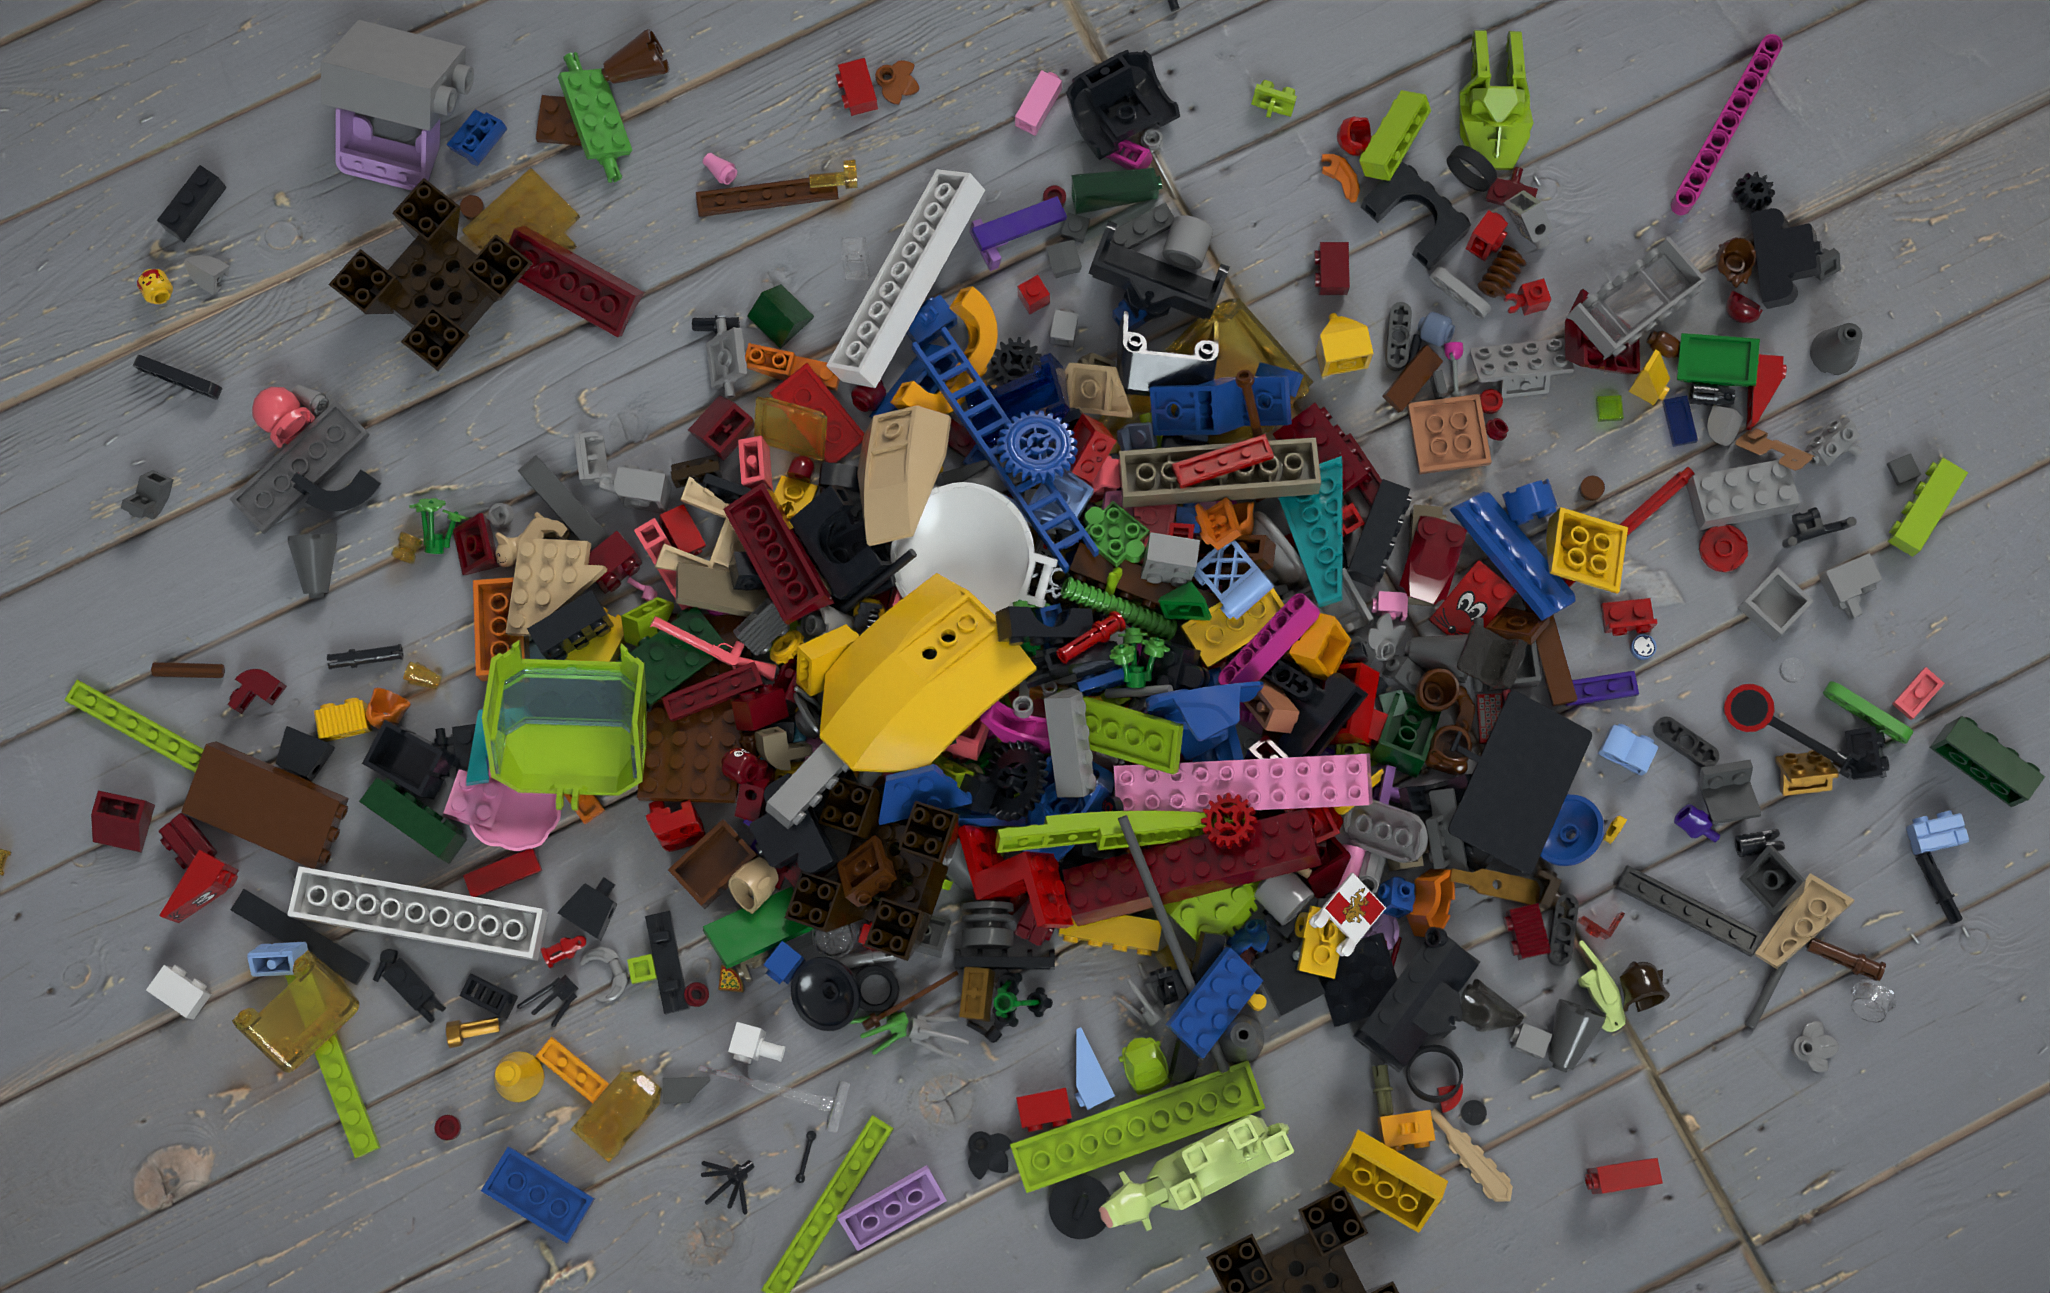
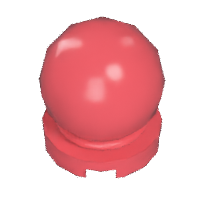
M271 386L260 391L253 402V419L260 428L267 433H271L270 439L278 448H281L282 444L285 443L288 445L307 427L309 422L312 423L315 420V416L306 407L300 408V402L296 396L284 387Z

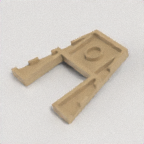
M689 477L680 501L725 518L710 560L707 561L663 544L654 568L676 571L678 562L730 572L729 564L733 552L745 551L723 510L729 504L720 500L713 492L706 487H702L693 478Z

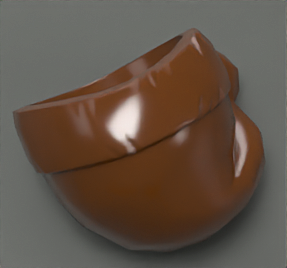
M1447 669L1427 671L1419 679L1415 688L1417 703L1423 709L1431 712L1446 710L1458 698L1463 699L1467 696V689L1462 685L1459 686L1458 679Z

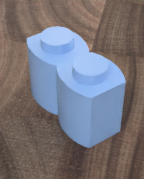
M1618 724V726L1613 725L1609 728L1598 754L1643 776L1647 773L1658 750V746L1654 744V740L1645 735L1636 736L1632 733L1630 727Z

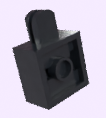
M1144 637V640L1149 641L1150 637ZM1159 638L1164 641L1166 647L1170 648V651L1164 652L1162 658L1155 657L1151 681H1146V686L1172 685L1173 691L1207 687L1210 681L1209 671L1204 667L1198 666L1201 650ZM1143 644L1138 665H1143L1144 670H1146L1150 655L1144 653L1145 645Z

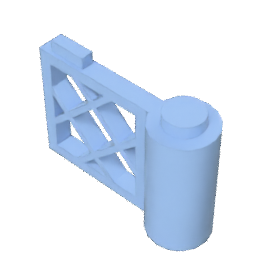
M1236 540L1220 550L1214 548L1197 563L1196 572L1194 573L1197 581L1202 586L1206 583L1223 604L1220 609L1229 619L1232 617L1240 618L1275 587ZM1232 544L1235 548L1234 558H1223L1224 550ZM1209 563H1216L1215 574H1205L1203 569ZM1222 563H1233L1231 575H1220ZM1238 563H1248L1251 566L1244 575H1237ZM1230 580L1229 588L1221 593L1218 590L1219 581Z

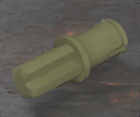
M1388 1065L1373 1066L1375 1085L1373 1093H1376L1379 1115L1382 1117L1393 1115L1391 1097L1393 1087H1390Z

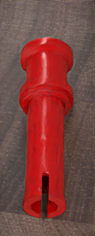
M1112 611L1106 619L1101 622L1096 621L1089 631L1062 648L1057 649L1058 658L1061 662L1067 663L1096 643L1106 642L1114 633L1124 631L1126 624L1123 617L1118 612Z

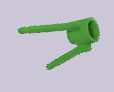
M905 1011L892 1013L883 1018L888 1019L886 1020L887 1024L860 1035L861 1038H866L888 1029L891 1034L896 1033L872 1051L873 1055H876L899 1038L906 1036L905 1031L909 1021ZM869 1016L854 1018L849 1024L861 1023L868 1019Z

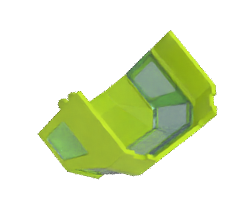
M520 640L512 644V648L504 654L498 653L491 658L482 723L492 778L518 793L557 794L556 810L563 809L564 794H572L571 807L572 810L577 811L579 808V795L619 796L643 782L647 746L644 663L638 657L634 658L622 643L620 647L622 662L522 659Z

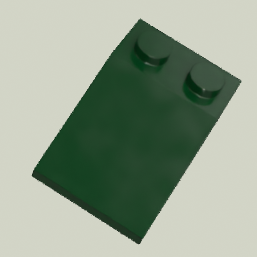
M1403 692L1408 709L1404 714L1393 717L1400 694L1396 693L1370 760L1396 767L1397 771L1416 778L1425 763L1431 738L1435 733L1441 711H1427L1419 706L1415 696Z

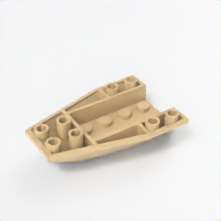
M916 405L873 416L863 436L857 471L866 541L869 546L914 536L946 457L951 417L949 415Z

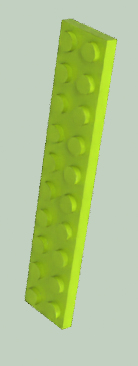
M1245 1061L1229 1067L1227 1072L1220 1073V1071H1216L1012 1143L1010 1147L1025 1191L1029 1193L1266 1108L1249 1061Z

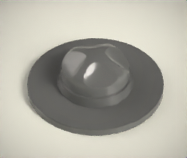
M794 692V699L799 708L795 713V723L798 730L807 738L816 739L820 737L821 712L808 700Z

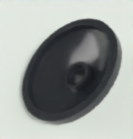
M815 957L806 961L796 970L791 982V998L797 1013L807 1024L818 1030H839L848 1025L858 1013L861 1002L859 984L851 970L836 959ZM831 986L834 987L835 993L831 990Z

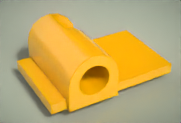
M781 475L774 494L788 520L814 499L818 485Z
M1310 906L1309 913H1300L1295 923L1296 936L1303 938L1297 970L1335 979L1340 956L1336 952V948L1345 940L1346 936L1330 919H1328L1324 927L1313 928L1309 924V920L1321 908ZM1303 925V929L1300 931L1299 926Z

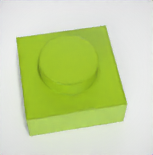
M652 954L627 959L633 985L657 979Z

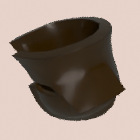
M1633 961L1620 976L1621 987L1624 993V1012H1627L1629 1005L1634 1002L1636 1003L1637 1012H1641L1665 1002L1670 996V993L1663 985V969L1657 970L1651 963H1637Z

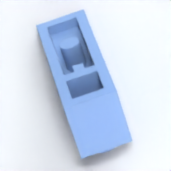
M1080 1027L1076 1029V1089L1078 1092L1074 1095L1079 1106H1085L1088 1111L1115 1097Z

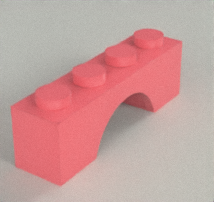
M655 518L634 529V532L655 565L663 544L671 546L670 542ZM657 569L676 600V571ZM678 604L682 610L693 608L692 606Z

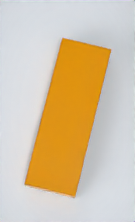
M550 1037L535 1056L592 1104L598 1100L610 1085V1083L553 1037Z

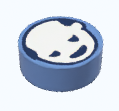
M1645 634L1637 636L1630 646L1633 656L1640 660L1652 657L1657 648L1655 640Z

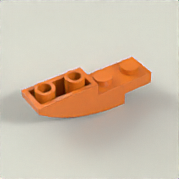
M748 343L745 354L748 369L785 381L805 363H808L828 389L837 391L840 379L826 366L827 362L799 357L794 352Z

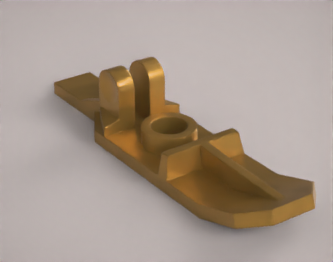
M1453 868L1450 871L1449 881L1468 885L1469 889L1475 890L1478 894L1532 905L1539 901L1540 887L1535 880L1487 869H1480L1473 873ZM1494 880L1498 883L1497 889L1493 887Z

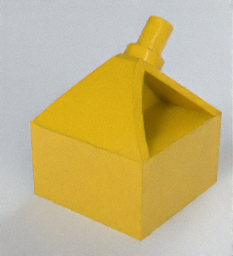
M1331 313L1328 317L1329 323L1320 334L1316 347L1321 377L1367 369L1374 354L1368 326L1353 319L1338 316L1336 313Z

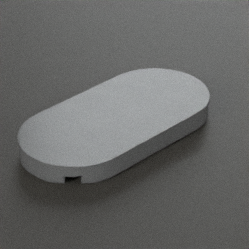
M1373 800V804L1354 806L1344 815L1343 824L1345 833H1348L1350 837L1348 839L1354 846L1401 863L1416 861L1426 850L1428 842L1427 830L1423 821L1414 813Z

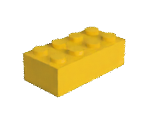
M1358 1129L1337 1161L1329 1182L1340 1188L1345 1186L1348 1193L1419 1233L1442 1200L1448 1180Z

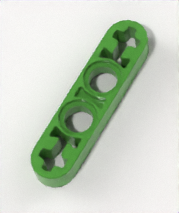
M1830 681L1823 691L1826 698L1871 726L1877 727L1879 731L1892 739L1907 744L1911 738L1913 730L1844 686Z

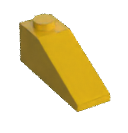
M1655 349L1628 391L1653 406L1658 399L1663 401L1670 389L1666 386L1670 377L1659 351Z

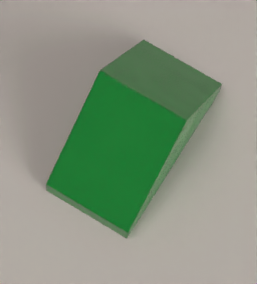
M1191 581L1161 596L1158 600L1164 617L1167 619L1210 621L1212 618L1205 598Z

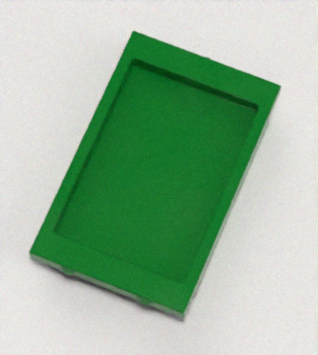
M1681 333L1677 380L1688 383L1727 386H1756L1760 339Z

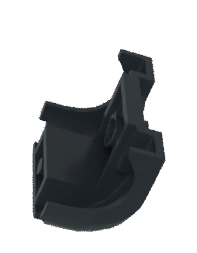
M1125 50L1082 72L1072 79L1073 83L1066 92L1076 127L1099 160L1118 151V143L1155 123L1162 127L1180 117L1177 102L1172 101L1163 90L1154 70L1152 56L1145 50L1143 52H1129V50Z

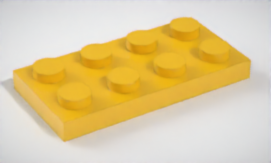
M1274 588L1238 619L1234 617L1229 619L1220 609L1223 604L1219 602L1209 608L1212 616L1210 621L1190 620L1181 625L1180 628L1193 648L1201 650L1200 659L1207 669L1246 646L1284 606Z

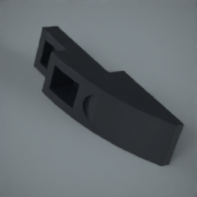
M1117 641L1098 642L1067 663L1061 662L1057 656V649L1065 645L1043 650L1044 656L1031 660L1037 667V670L1025 679L1027 687L1029 689L1076 674L1078 679L1119 666L1114 663V659H1110L1111 650L1118 643Z

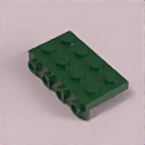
M693 607L690 610L685 608L676 616L678 619L671 623L712 645L718 646L721 643H725L697 607ZM657 629L658 633L653 637L646 636L637 643L638 647L632 652L628 650L634 658L638 657L644 663L646 703L649 707L717 658L660 629ZM726 645L719 646V648L725 651H728L729 647ZM621 655L617 658L618 662H622Z

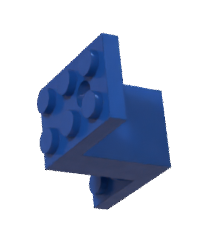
M1254 376L1255 381L1252 385V390L1261 426L1292 424L1289 376ZM1222 377L1200 385L1150 387L1153 436L1220 435L1242 426H1251L1242 388L1236 385V377ZM1264 394L1271 400L1269 407H1265L1262 404L1261 399ZM1173 404L1177 405L1180 410L1178 417H1175L1171 412Z

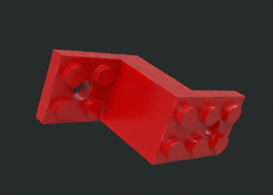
M963 825L958 828L976 900L1007 901L1028 892L1037 927L1066 929L1074 925L1072 911L1068 906L1065 896V886L1059 875V865L1053 853L1024 851L1004 860L1001 853H997L996 850L997 834L994 832V828Z

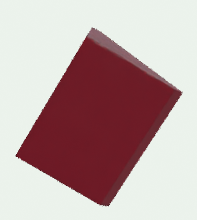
M478 513L453 530L462 575L500 567L496 561V547L490 521L483 513Z

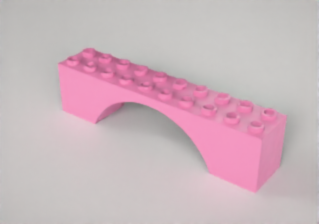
M1370 753L1179 763L1178 773L1174 775L1139 764L1114 766L1115 796L1121 799L1124 811L1203 812V809L1210 810L1211 806L1208 803L1210 800L1214 803L1218 802L1217 795H1220L1222 799H1226L1227 793H1230L1233 799L1237 794L1241 795L1242 802L1247 799L1250 802L1249 807H1253L1255 810L1373 804Z

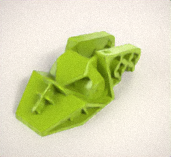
M1474 30L1471 52H1473L1471 81L1459 92L1460 138L1464 146H1468L1482 154L1493 165L1495 170H1513L1530 138V131L1534 124L1530 109V91L1525 72L1522 32L1509 31L1507 34V86H1490L1491 74L1487 31Z

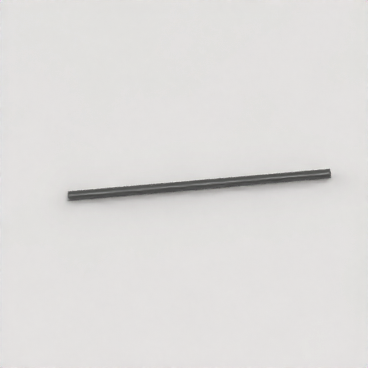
M1122 816L1118 818L1119 824L1187 992L1190 994L1196 986L1128 816ZM1217 1041L1211 1048L1220 1073H1224L1229 1070V1066L1219 1041Z

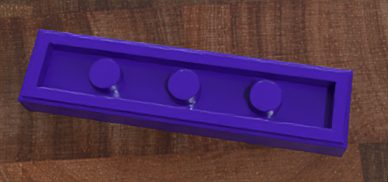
M1054 197L973 227L971 232L982 252L1065 221L1067 215L1058 197Z

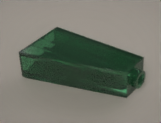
M1154 168L1071 175V196L1076 215L1157 199L1159 190L1162 189L1160 175L1156 176Z

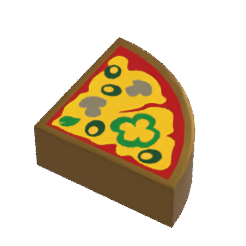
M721 965L718 990L744 993V985L739 974L732 968L726 969L724 965Z

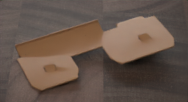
M1757 428L1752 432L1747 431L1735 443V445L1757 455L1765 454L1770 449L1781 452L1785 455L1779 460V464L1794 471L1803 468L1813 459L1812 457H1815L1779 440L1767 439L1768 433Z

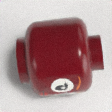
M734 748L722 757V773L727 778L738 784H746L757 777L759 765L757 757L742 748Z

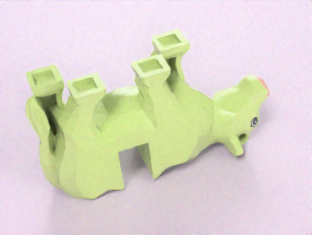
M1246 1115L1214 1131L1201 1140L1158 1160L1148 1174V1181L1145 1183H1133L1124 1171L1118 1173L1123 1186L1107 1198L1106 1203L1099 1208L1101 1220L1108 1228L1125 1226L1141 1221L1146 1231L1151 1230L1149 1213L1154 1206L1160 1204L1164 1208L1184 1210L1201 1201L1205 1196L1239 1180L1251 1172L1293 1154L1294 1149L1287 1137L1290 1130L1288 1124L1276 1123L1267 1127L1262 1118Z

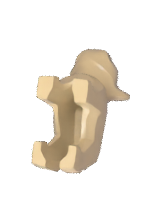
M536 512L534 514L535 518L532 519L524 532L518 537L508 538L501 533H496L495 536L498 541L496 561L505 568L514 565L517 560L520 538L546 539L556 537L559 540H568L570 537L569 529L563 523L545 518Z

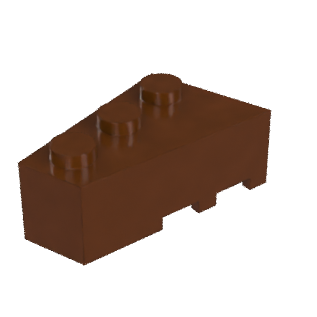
M1197 535L1196 539L1200 540L1197 563L1214 549L1211 544L1207 545L1200 535ZM1241 535L1235 539L1262 572L1273 568L1276 544L1267 535ZM1232 544L1224 550L1223 558H1234L1235 548ZM1209 563L1203 569V572L1205 574H1215L1216 563ZM1222 563L1220 575H1231L1233 563ZM1238 563L1237 575H1244L1251 566L1248 563ZM1193 576L1191 582L1201 590L1210 589L1206 583L1202 586ZM1220 580L1219 586L1229 583L1230 580Z

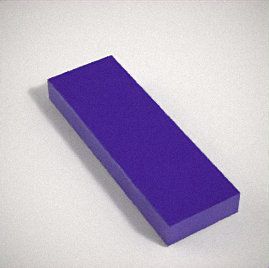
M1635 670L1572 680L1578 700L1565 704V707L1638 696L1639 690Z

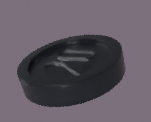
M1478 1100L1467 1101L1461 1108V1117L1469 1125H1479L1486 1119V1107Z

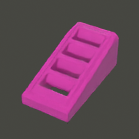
M1129 140L1118 143L1119 150L1106 156V158L1141 177L1152 162L1153 158L1150 150ZM1123 148H1125V151L1123 152V154H1122V155H1119V154L1121 153V151L1123 150Z

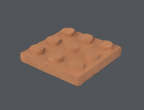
M1479 394L1414 402L1407 405L1419 475L1487 466L1492 463Z

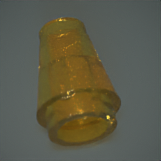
M410 661L403 676V679L408 681V684L433 688L437 690L442 676L437 675V673L418 661L416 663Z

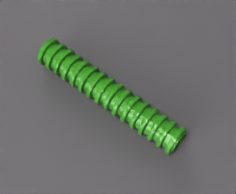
M1072 577L1066 579L1062 586V598L1068 597L1069 601L1075 600L1076 604L1082 603V606H1089V609H1096V612H1103V615L1106 616L1112 611H1116L1123 617L1125 624L1130 623L1131 626H1137L1140 630L1144 628L1145 632L1151 631L1152 635L1158 634L1159 638L1164 637V639L1170 641L1177 631L1178 625L1176 620L1170 621V619L1164 618L1162 614L1157 615L1154 611L1150 613V610L1147 608L1143 610V607L1140 605L1136 607L1135 603L1129 604L1128 600L1122 601L1121 597L1115 598V595H1109L1106 591L1102 593L1101 589L1095 590L1094 586L1088 587L1087 583L1081 584L1079 580L1074 581Z

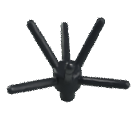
M747 1160L744 1164H736L731 1169L702 1161L701 1164L703 1166L718 1171L702 1172L701 1177L727 1175L728 1181L716 1190L705 1201V1204H710L733 1184L735 1186L727 1208H732L739 1190L742 1212L746 1215L748 1211L743 1181L748 1178L747 1173L755 1167L753 1162Z

